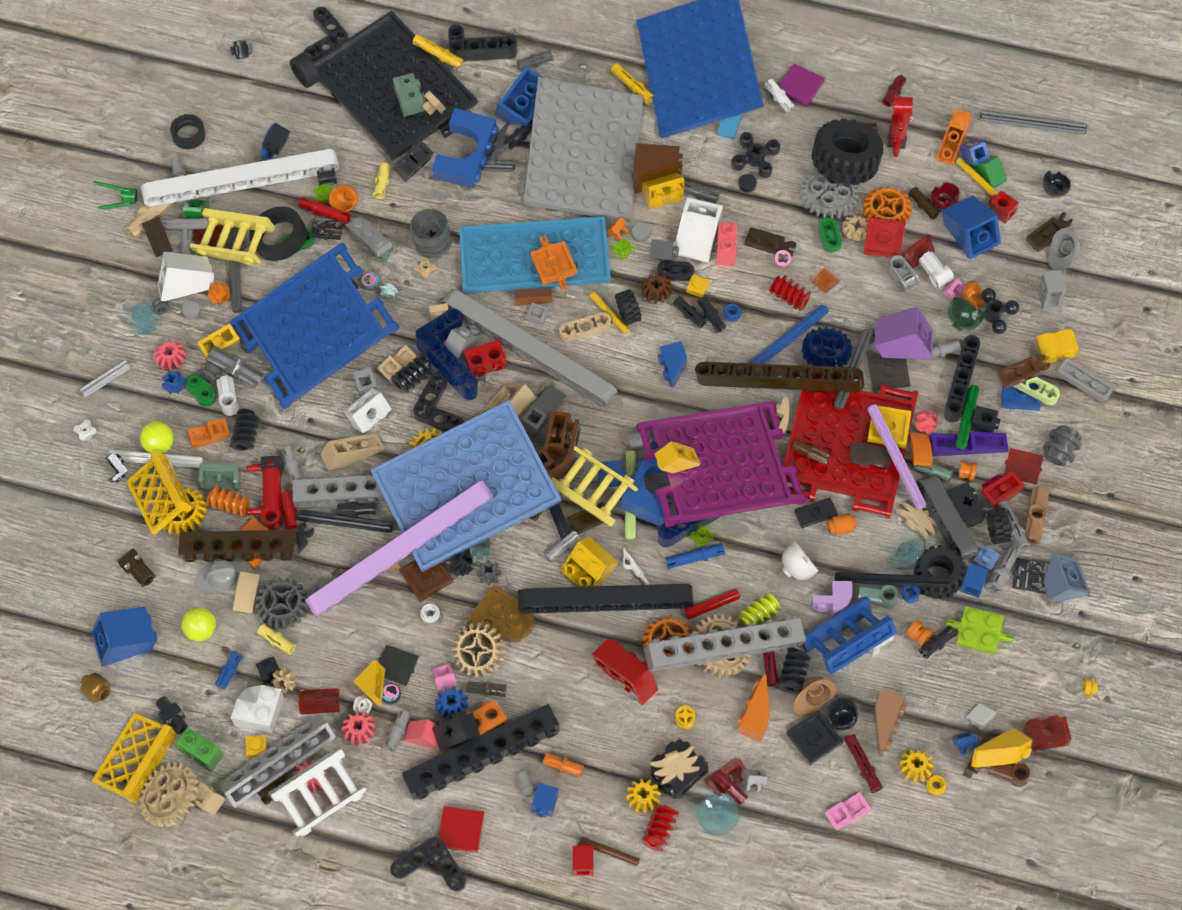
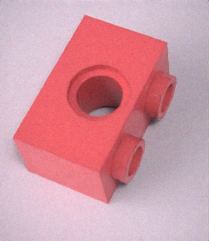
M719 222L717 265L735 266L737 223Z

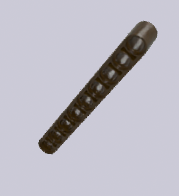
M706 361L698 363L695 367L697 382L702 386L860 392L865 386L864 374L859 368Z

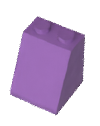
M918 307L876 320V327L874 328L875 341H873V345L882 358H932L934 331Z

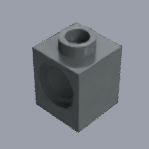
M652 239L649 258L675 261V257H678L679 254L677 243Z

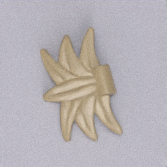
M913 501V506L907 503L903 504L906 510L897 508L895 512L903 516L906 520L905 524L913 532L915 530L919 532L925 542L928 540L927 531L934 536L935 530L933 526H937L934 520L928 516V510H918Z
M693 746L683 752L675 750L665 754L663 760L650 762L651 766L662 768L654 772L656 776H666L661 784L671 781L675 776L683 781V773H692L699 770V767H692L698 756L687 758L691 754Z

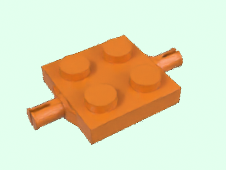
M543 235V237L539 238L542 247L530 252L532 262L542 285L558 282L560 289L564 290L565 288L566 290L568 285L565 279L577 275V268L565 241L549 244L547 236Z

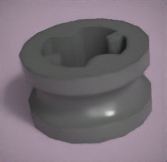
M160 298L155 299L151 304L152 308H154V313L157 315L165 314L170 310L168 301H161Z

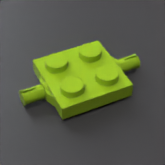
M965 606L960 621L947 619L946 627L949 625L957 629V646L995 655L1001 640L1013 643L1014 635L1003 633V615Z

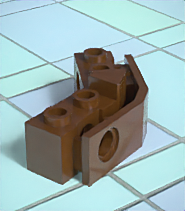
M551 412L545 445L537 451L550 479L555 478L559 480L567 475L574 465L576 456L574 447L578 446L581 427L578 419L572 422L571 413ZM569 432H571L570 440H567Z

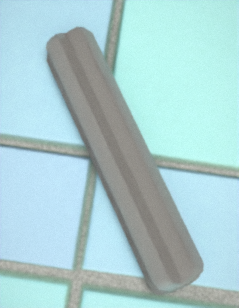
M207 218L160 219L164 229H206L209 224Z
M122 360L79 389L83 397H88L130 369L129 363L126 360Z

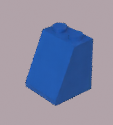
M973 195L942 210L945 227L969 259L1001 244L997 214Z
M146 606L99 614L91 634L101 667L152 650L157 642V634L152 629L151 615L147 613Z

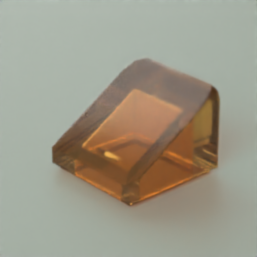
M823 268L812 282L826 294L840 280L828 269Z

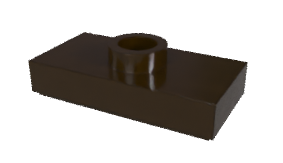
M159 217L142 223L156 258L162 256L163 252H173Z
M602 501L598 503L596 507L601 509V507H604L605 504ZM585 509L568 516L573 530L578 534L604 523Z

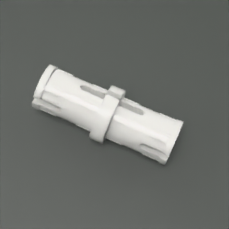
M773 78L768 80L769 83L766 82L764 87L773 95L774 101H777L786 113L791 111L790 108L793 109L795 105L785 95L786 92L780 89Z

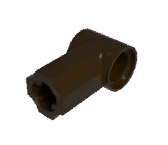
M134 548L117 560L122 569L127 574L130 573L142 587L151 584L156 577Z

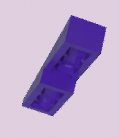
M970 431L965 449L957 448L955 445L958 434L931 433L929 436L933 457L1004 453L1009 451L1006 433Z

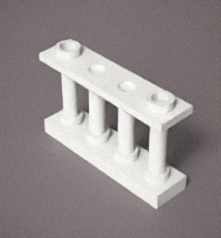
M338 747L269 792L272 800L283 802L298 826L292 830L296 836L308 834L312 830L311 827L350 801L355 802L364 796L363 793L367 791L362 785L356 788L341 763L345 754ZM330 766L336 769L349 790V793L340 799L324 775V770ZM313 777L319 781L332 802L324 810H321L306 786L308 784L307 781ZM295 789L297 791L300 790L315 816L305 822L289 798V793Z

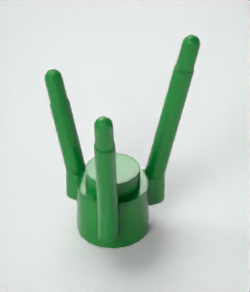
M98 181L93 182L95 185L121 191V200H124L122 203L99 206V210L123 206L131 207V203L137 202V189L123 188Z

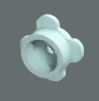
M392 284L379 286L380 295L383 297L394 298L398 291Z

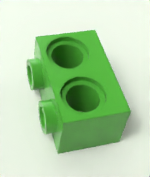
M189 727L176 741V746L181 753L210 772L214 770L224 757L218 746Z

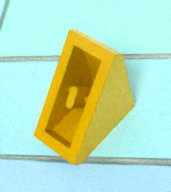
M375 660L353 682L378 706L382 705L385 668Z

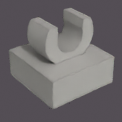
M742 769L741 777L745 780L744 789L746 791H750L752 784H755L754 790L760 792L761 784L767 785L768 776L761 770Z

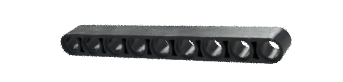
M691 584L525 588L517 592L518 611L523 614L686 609L694 605Z

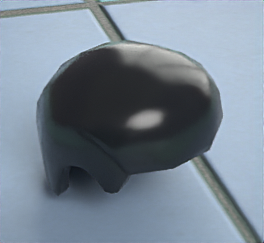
M1048 171L1044 175L1043 189L1048 195L1060 197L1070 191V179L1059 171L1055 174H1051V171Z
M844 697L835 699L828 706L829 723L836 730L852 729L858 720V711L855 703L851 699Z

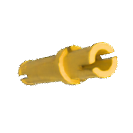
M416 34L413 44L438 57L441 62H446L456 69L461 67L463 59L451 53L449 49L438 46L420 34Z
M619 63L612 66L611 72L626 84L633 94L643 95V101L646 104L652 102L654 95L645 88L642 82H638Z

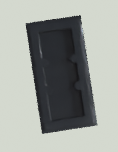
M830 497L794 509L801 529L838 515Z

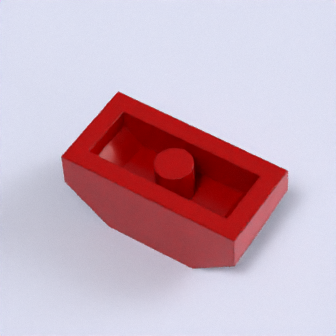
M1012 471L1007 475L998 474L983 483L981 493L992 508L998 507L997 505L1000 502L1009 501L1024 489L1025 485Z

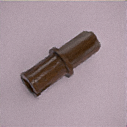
M796 439L792 446L793 451L807 456V459L812 458L823 464H827L830 460V454L816 448L814 444L811 446Z

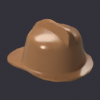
M823 676L808 678L803 684L802 691L793 702L795 713L806 717L818 711L834 698L836 694L834 682L824 679Z

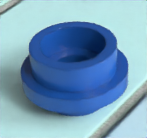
M729 304L723 310V317L730 322L739 320L742 314L740 307L736 304Z

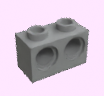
M1062 270L1043 272L1038 288L1042 310L1061 308L1067 290Z

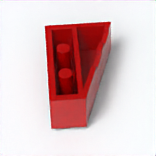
M608 638L592 653L596 665L614 681L618 680L626 686L624 690L628 694L632 691L637 696L638 703L642 706L659 690L652 672H649L647 662L640 661L632 651H626L618 641L614 642Z

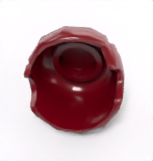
M944 182L939 188L935 186L930 199L936 207L946 209L958 202L960 190L956 185Z

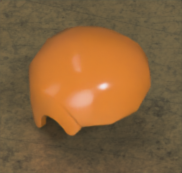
M340 184L329 194V203L333 208L349 212L357 205L358 194L350 185Z
M972 280L966 283L961 293L962 303L967 308L973 310H980L984 303L979 296V292L983 291V289L979 286L978 281Z

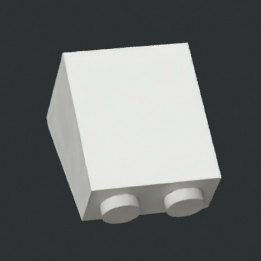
M163 252L157 284L161 301H168L209 290V285L214 280V272H211L212 264H209L208 257Z

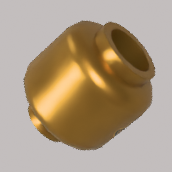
M91 673L84 676L81 680L80 691L82 695L92 702L104 701L110 695V683L100 674Z

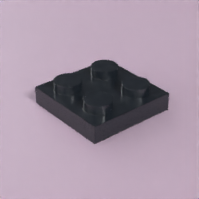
M820 710L786 731V735L810 766L843 744L841 737Z

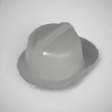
M1062 228L1053 236L1048 263L1055 271L1067 269L1080 251V242L1072 229Z
M220 560L214 564L202 567L195 577V584L201 592L206 594L230 590L237 587L241 569L233 562Z

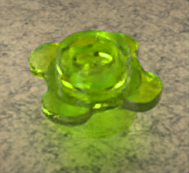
M329 185L316 187L314 189L317 196L315 200L321 202L329 201L332 187Z
M620 240L613 247V253L620 255L621 259H627V256L635 250L634 246H631L627 240Z
M703 525L699 526L697 531L690 534V538L694 540L698 547L706 546L714 538L713 534L709 533L706 530V526Z

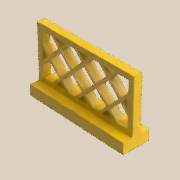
M156 449L150 453L152 459L126 481L150 532L154 535L183 510L188 513L193 509L168 457ZM155 466L153 474H149L150 469ZM141 478L139 487H135L134 483ZM147 479H151L149 487H145ZM157 479H161L159 487H155ZM143 491H147L145 500H141ZM153 491H158L156 499L151 500ZM163 492H168L166 500H161ZM149 504H154L152 512H147ZM164 504L162 513H157L159 505ZM170 504H174L175 509L168 513ZM160 517L159 523L154 526L155 518Z
M134 713L93 777V784L136 804L142 794L140 791L146 787L144 783L150 781L148 776H153L154 770L158 768L177 737L176 732L171 726L159 724ZM137 720L143 722L144 728L136 731L133 730ZM156 728L160 730L156 737L150 738L148 731ZM145 733L147 740L136 743L135 736ZM132 737L133 745L123 748L122 743L124 740ZM148 745L149 750L147 753L139 756L138 748ZM135 750L136 757L126 760L124 753ZM121 755L123 762L112 766V759L115 756ZM137 762L138 768L136 771L129 773L127 765ZM124 767L125 775L115 778L114 770ZM111 773V780L106 782L100 781L103 774ZM127 779L128 784L123 791L118 789L117 782Z

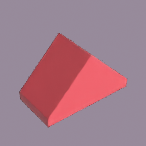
M428 719L409 722L404 742L440 750L433 731V727L438 725Z

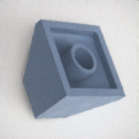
M1054 554L1044 579L1045 592L1050 600L1063 602L1091 594L1078 559Z

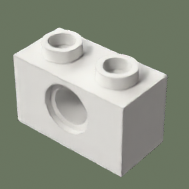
M371 388L348 407L344 413L353 427L364 433L370 430L377 421L386 417L387 413L392 409L382 393Z

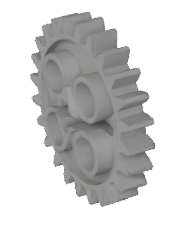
M812 171V176L807 175V178L803 179L800 189L801 202L805 203V208L811 207L810 213L816 211V216L823 214V218H826L827 215H830L832 219L834 215L840 218L841 213L847 216V212H852L853 207L856 208L859 200L858 185L834 183V180H828L823 174H817L815 171Z

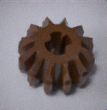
M658 272L655 276L649 274L648 278L643 279V284L641 285L643 298H647L648 303L653 300L655 305L657 301L664 303L665 299L670 298V293L672 292L670 279H666L665 274L659 276Z

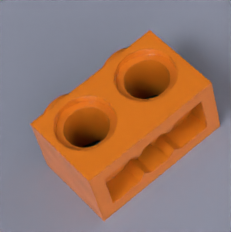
M495 699L491 702H484L480 705L479 709L473 712L476 724L480 725L478 727L480 735L508 723L507 717ZM490 713L497 715L493 719L487 718V715Z

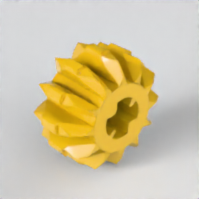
M916 748L915 753L908 749L907 754H902V760L898 764L901 767L900 774H906V780H909L910 777L913 778V783L917 782V778L924 782L925 777L929 778L931 776L930 771L934 768V765L931 764L932 757H926L927 751H924L922 754L919 753V748Z
M641 778L640 784L633 781L632 787L627 788L629 794L626 795V800L630 801L629 807H635L636 813L643 809V813L647 814V808L653 811L654 805H659L660 800L658 798L661 797V792L657 791V784L651 786L650 779L647 783H644V780ZM641 794H645L646 798L642 799Z

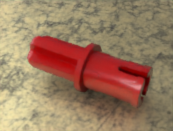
M285 491L281 494L283 505L281 512L284 514L285 528L293 530L298 527L295 514L297 508L293 503V493Z

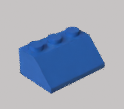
M526 66L497 104L494 114L509 124L527 126L533 118L538 77L542 76Z

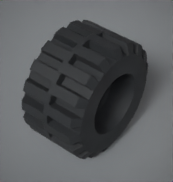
M933 545L929 547V551L924 549L922 554L918 556L913 575L933 576L929 568L941 566L949 572L950 576L948 577L951 578L950 588L919 586L920 592L925 591L927 597L932 595L933 599H937V596L945 599L946 595L948 597L953 596V593H957L959 587H961L965 575V562H962L963 558L961 555L957 556L958 552L955 549L951 551L949 546L942 548V545H938L935 548Z

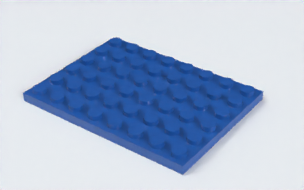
M696 0L636 20L650 90L654 95L652 100L661 138L764 107L740 0Z

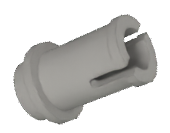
M528 771L519 772L516 778L522 788V795L526 798L535 796L537 787L533 785Z

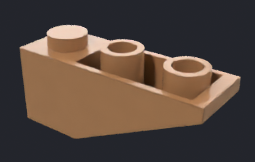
M883 688L874 709L878 756L881 757L884 751H889L893 741L889 738L891 733L896 734L900 724L896 721L898 716L903 717L907 706L904 704V696Z

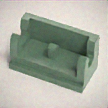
M200 463L199 483L201 491H211L217 484L220 485V491L223 487H227V491L231 489L239 491L241 471L238 464Z

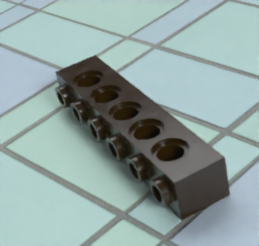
M295 530L180 532L178 555L186 562H196V560L214 562L215 559H222L228 562H232L234 559H241L243 561H253V559L272 561L273 558L290 561L292 558H298L299 535ZM262 543L258 550H254L256 544ZM276 543H281L278 549H273ZM201 544H204L203 549L197 551V547ZM219 544H223L222 549L216 550ZM243 544L241 549L235 550L236 545Z

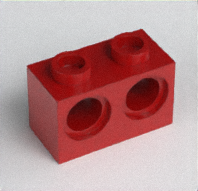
M499 339L463 351L464 360L471 378L482 377L486 373L500 371L507 367L506 356Z

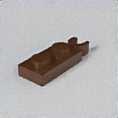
M1043 354L1038 356L1035 361L1032 357L1002 368L998 370L997 375L1004 387L1008 389L1039 376L1040 372L1048 370L1051 364L1050 362L1047 364L1041 363L1046 357Z

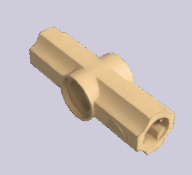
M175 203L151 207L143 205L139 209L137 217L125 227V231L132 239L137 240L145 232L142 223L157 217L162 219V216Z

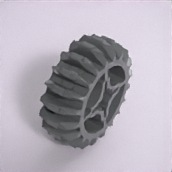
M278 578L276 583L271 580L270 586L264 584L265 590H259L260 596L256 597L257 604L255 605L256 610H258V616L262 617V622H267L269 627L275 625L277 630L280 625L286 630L288 624L294 627L295 621L300 623V617H305V611L309 609L305 603L308 597H306L307 592L303 590V586L301 584L297 585L295 580L290 582L289 578H286L284 582H282L281 578ZM272 597L274 602L271 604V607L267 610L268 601ZM297 597V598H298L297 605H296V607H295L294 609H292L291 604L294 602V599Z

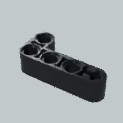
M454 24L448 29L449 50L457 57L462 58L463 62L513 59L518 55L517 39L513 36L465 38L464 29L461 25Z

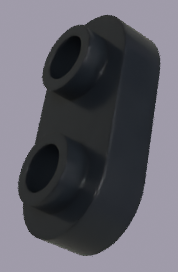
M665 260L658 264L657 272L659 276L665 274L666 279L673 281H689L694 274V267L691 263L685 261Z

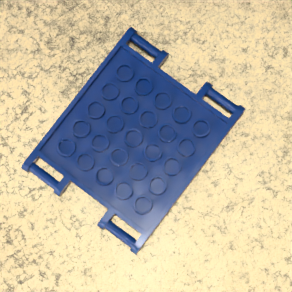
M340 243L229 322L243 342L245 351L251 353L259 345L274 368V371L268 374L264 381L272 388L280 401L279 405L282 409L289 408L298 398L390 333H394L400 328L399 324L392 319L384 307V302L381 298H376L367 304L351 281L353 278L362 275L363 271L360 266L356 265L344 243ZM341 255L351 270L346 273L336 256ZM375 309L379 311L387 324L384 328L372 312ZM243 322L254 337L251 341L241 327ZM277 378L281 379L288 390V396H285L276 382Z

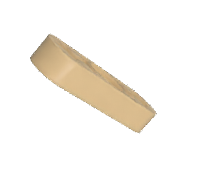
M601 312L563 323L559 328V336L563 341L570 342L607 331L611 327V316L606 312ZM603 319L606 324H603L600 320ZM586 323L591 327L589 330H582L580 326ZM565 330H568L571 334L567 335Z

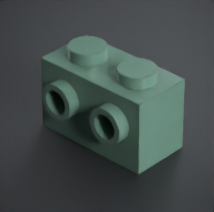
M413 73L392 78L394 91L403 116L423 112L424 108L422 106L426 103L424 93L419 91L421 89L419 79L415 80Z

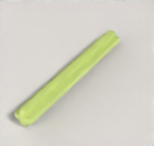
M635 451L626 452V475L630 477L631 474L635 475L636 473ZM625 511V538L633 540L636 538V516Z

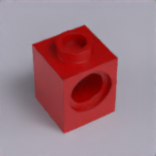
M1001 190L997 196L993 195L988 204H990L989 209L996 213L998 219L1006 224L1017 212L1019 202Z
M578 843L577 846H573V876H594V849L588 843Z

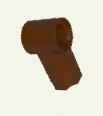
M1023 763L990 766L988 775L1009 781L1016 787H1023L1029 781L1030 769ZM1022 772L1025 777L1018 778L1015 773Z

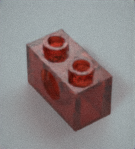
M1054 715L1044 720L1039 718L1030 719L1026 722L1023 729L1024 734L1033 739L1032 751L1069 746L1072 740L1066 716ZM1042 730H1049L1051 735L1044 734Z

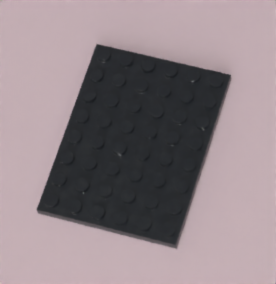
M391 10L313 61L320 75L319 82L392 160H395L421 140L423 141L441 127L447 125L450 122L454 108L467 111L478 104V101L436 56L412 43L416 35ZM413 73L415 80L419 79L421 85L420 93L425 95L430 91L446 109L442 113L436 109L431 115L424 109L423 112L404 117L394 91L392 78Z

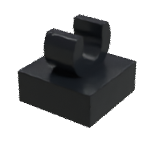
M274 656L255 664L263 683L273 680L275 678L273 674L276 670L280 671Z

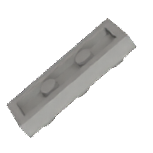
M361 215L346 225L348 231L377 257L392 248L391 242Z
M1069 358L1065 359L1056 372V375L1104 404L1115 390L1114 385Z

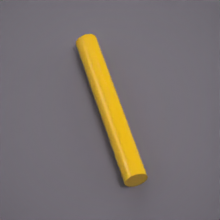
M961 157L956 160V163L991 197L993 195L997 196L998 192Z
M595 291L591 292L589 297L603 312L611 316L613 323L624 334H627L630 329Z

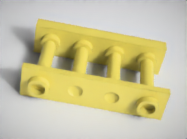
M204 208L202 215L208 219L209 224L201 244H190V248L195 252V255L238 261L247 265H261V261L255 255L262 234L265 232L273 233L275 226L269 218ZM224 225L216 247L208 246L215 226ZM231 228H240L232 250L224 249ZM249 229L256 230L248 252L239 251L246 232Z
M575 446L574 450L580 457L564 479L558 481L552 478L551 481L558 492L611 527L615 520L610 516V511L628 487L637 492L638 488L633 485L634 480L629 476L624 475L622 477L593 458V453L586 448L581 450ZM588 460L594 464L577 489L571 490L569 488L571 486L570 482L585 461ZM601 469L608 473L593 495L588 497L587 500L583 498V492L598 471ZM615 478L620 481V486L604 507L602 506L601 509L596 507L597 501L612 480Z

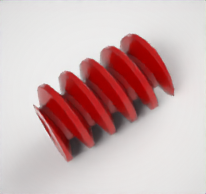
M780 275L777 276L772 282L769 292L771 294L775 293L777 298L781 297L783 302L787 301L789 306L793 305L795 310L799 309V311H802L810 299L811 291L804 294L805 287L798 290L799 283L792 286L793 279L786 282L787 275L780 278Z
M659 805L653 809L654 813L650 817L651 821L648 822V828L645 829L646 836L642 837V842L653 850L664 851L661 845H668L664 838H671L667 830H674L669 824L677 822L672 816H679L680 813L669 806Z

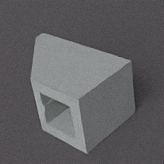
M474 325L452 329L443 349L455 358L464 357L463 351L475 347L484 337V334Z

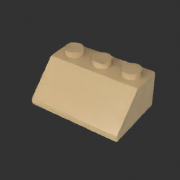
M504 383L478 415L509 400L521 422V419L537 400V397L526 384Z

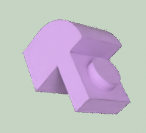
M832 581L831 595H813L811 609L821 613L831 611L832 618L850 607L852 581Z

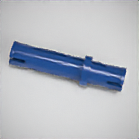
M721 542L720 544L708 547L701 546V549L665 557L669 570L701 560L708 561L709 558L725 555V551H723L724 546Z

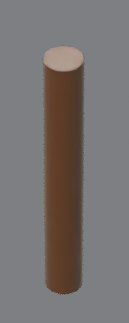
M583 836L580 840V843H588L589 846H593V849L635 866L639 864L640 858Z

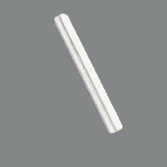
M113 449L109 451V454L114 452L116 455L118 453L125 462L146 464L152 459L149 452ZM164 454L168 457L172 466L200 468V463H203V457Z

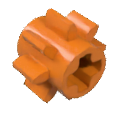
M215 282L210 285L207 296L210 297L209 300L214 305L217 302L225 304L231 296V291L224 282L221 284Z

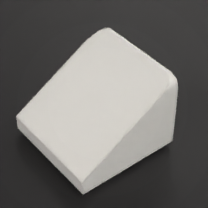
M979 703L966 718L982 731L995 717L996 712Z

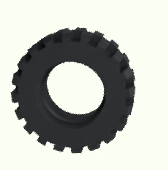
M835 119L827 122L818 130L811 159L817 171L821 175L823 174L826 179L834 180V183L858 185L861 182L863 184L872 179L878 172L884 151L883 141L871 126L868 127L863 122L859 123L854 119Z

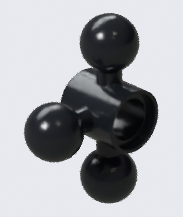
M986 288L981 293L982 300L987 302L984 317L988 322L993 323L992 330L994 333L1003 334L1007 329V324L1005 321L1000 320L1002 313L1006 312L1009 315L1017 314L1020 308L1019 304L1014 300H1010L1004 306L1000 300L996 299L995 290Z

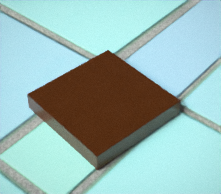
M414 560L399 569L400 574L420 602L453 583L452 577L442 563L422 572L417 561Z

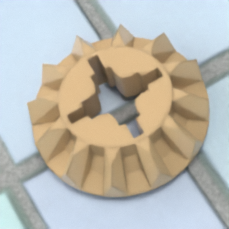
M853 214L843 222V233L851 240L866 239L868 222L861 214L859 216ZM859 223L860 227L855 232V226Z

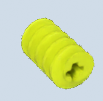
M767 592L763 597H759L757 602L754 601L751 603V606L745 607V611L741 610L737 618L741 626L750 623L758 625V622L763 624L765 622L763 618L771 620L770 613L777 616L776 609L781 610V607L775 597Z

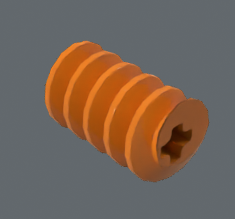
M217 484L210 491L206 505L207 507L219 508L220 511L226 510L229 514L233 513L235 516L240 515L242 518H245L247 515L246 510L250 508V501L248 500V494L245 493L243 498H241L240 491L236 495H234V489L227 493V487H223L220 491V485Z

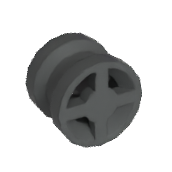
M206 361L205 367L200 369L198 374L206 382L213 384L216 380L215 377L221 374L222 369Z

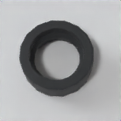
M300 53L290 60V67L295 77L304 87L309 88L320 81V75L316 66L305 53Z
M184 114L177 117L171 123L172 139L178 147L193 149L200 146L205 140V128L203 121L193 114ZM184 126H195L199 130L196 135L189 138L178 136V131Z

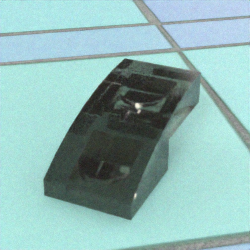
M852 443L850 445L849 462L865 467L869 464L886 469L891 466V456L886 447Z

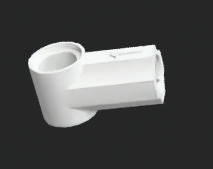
M928 251L919 259V263L929 274V279L935 288H940L954 279L951 269L947 265L943 266L933 252Z
M227 375L221 376L217 380L219 403L222 412L227 416H232L239 410L234 379Z

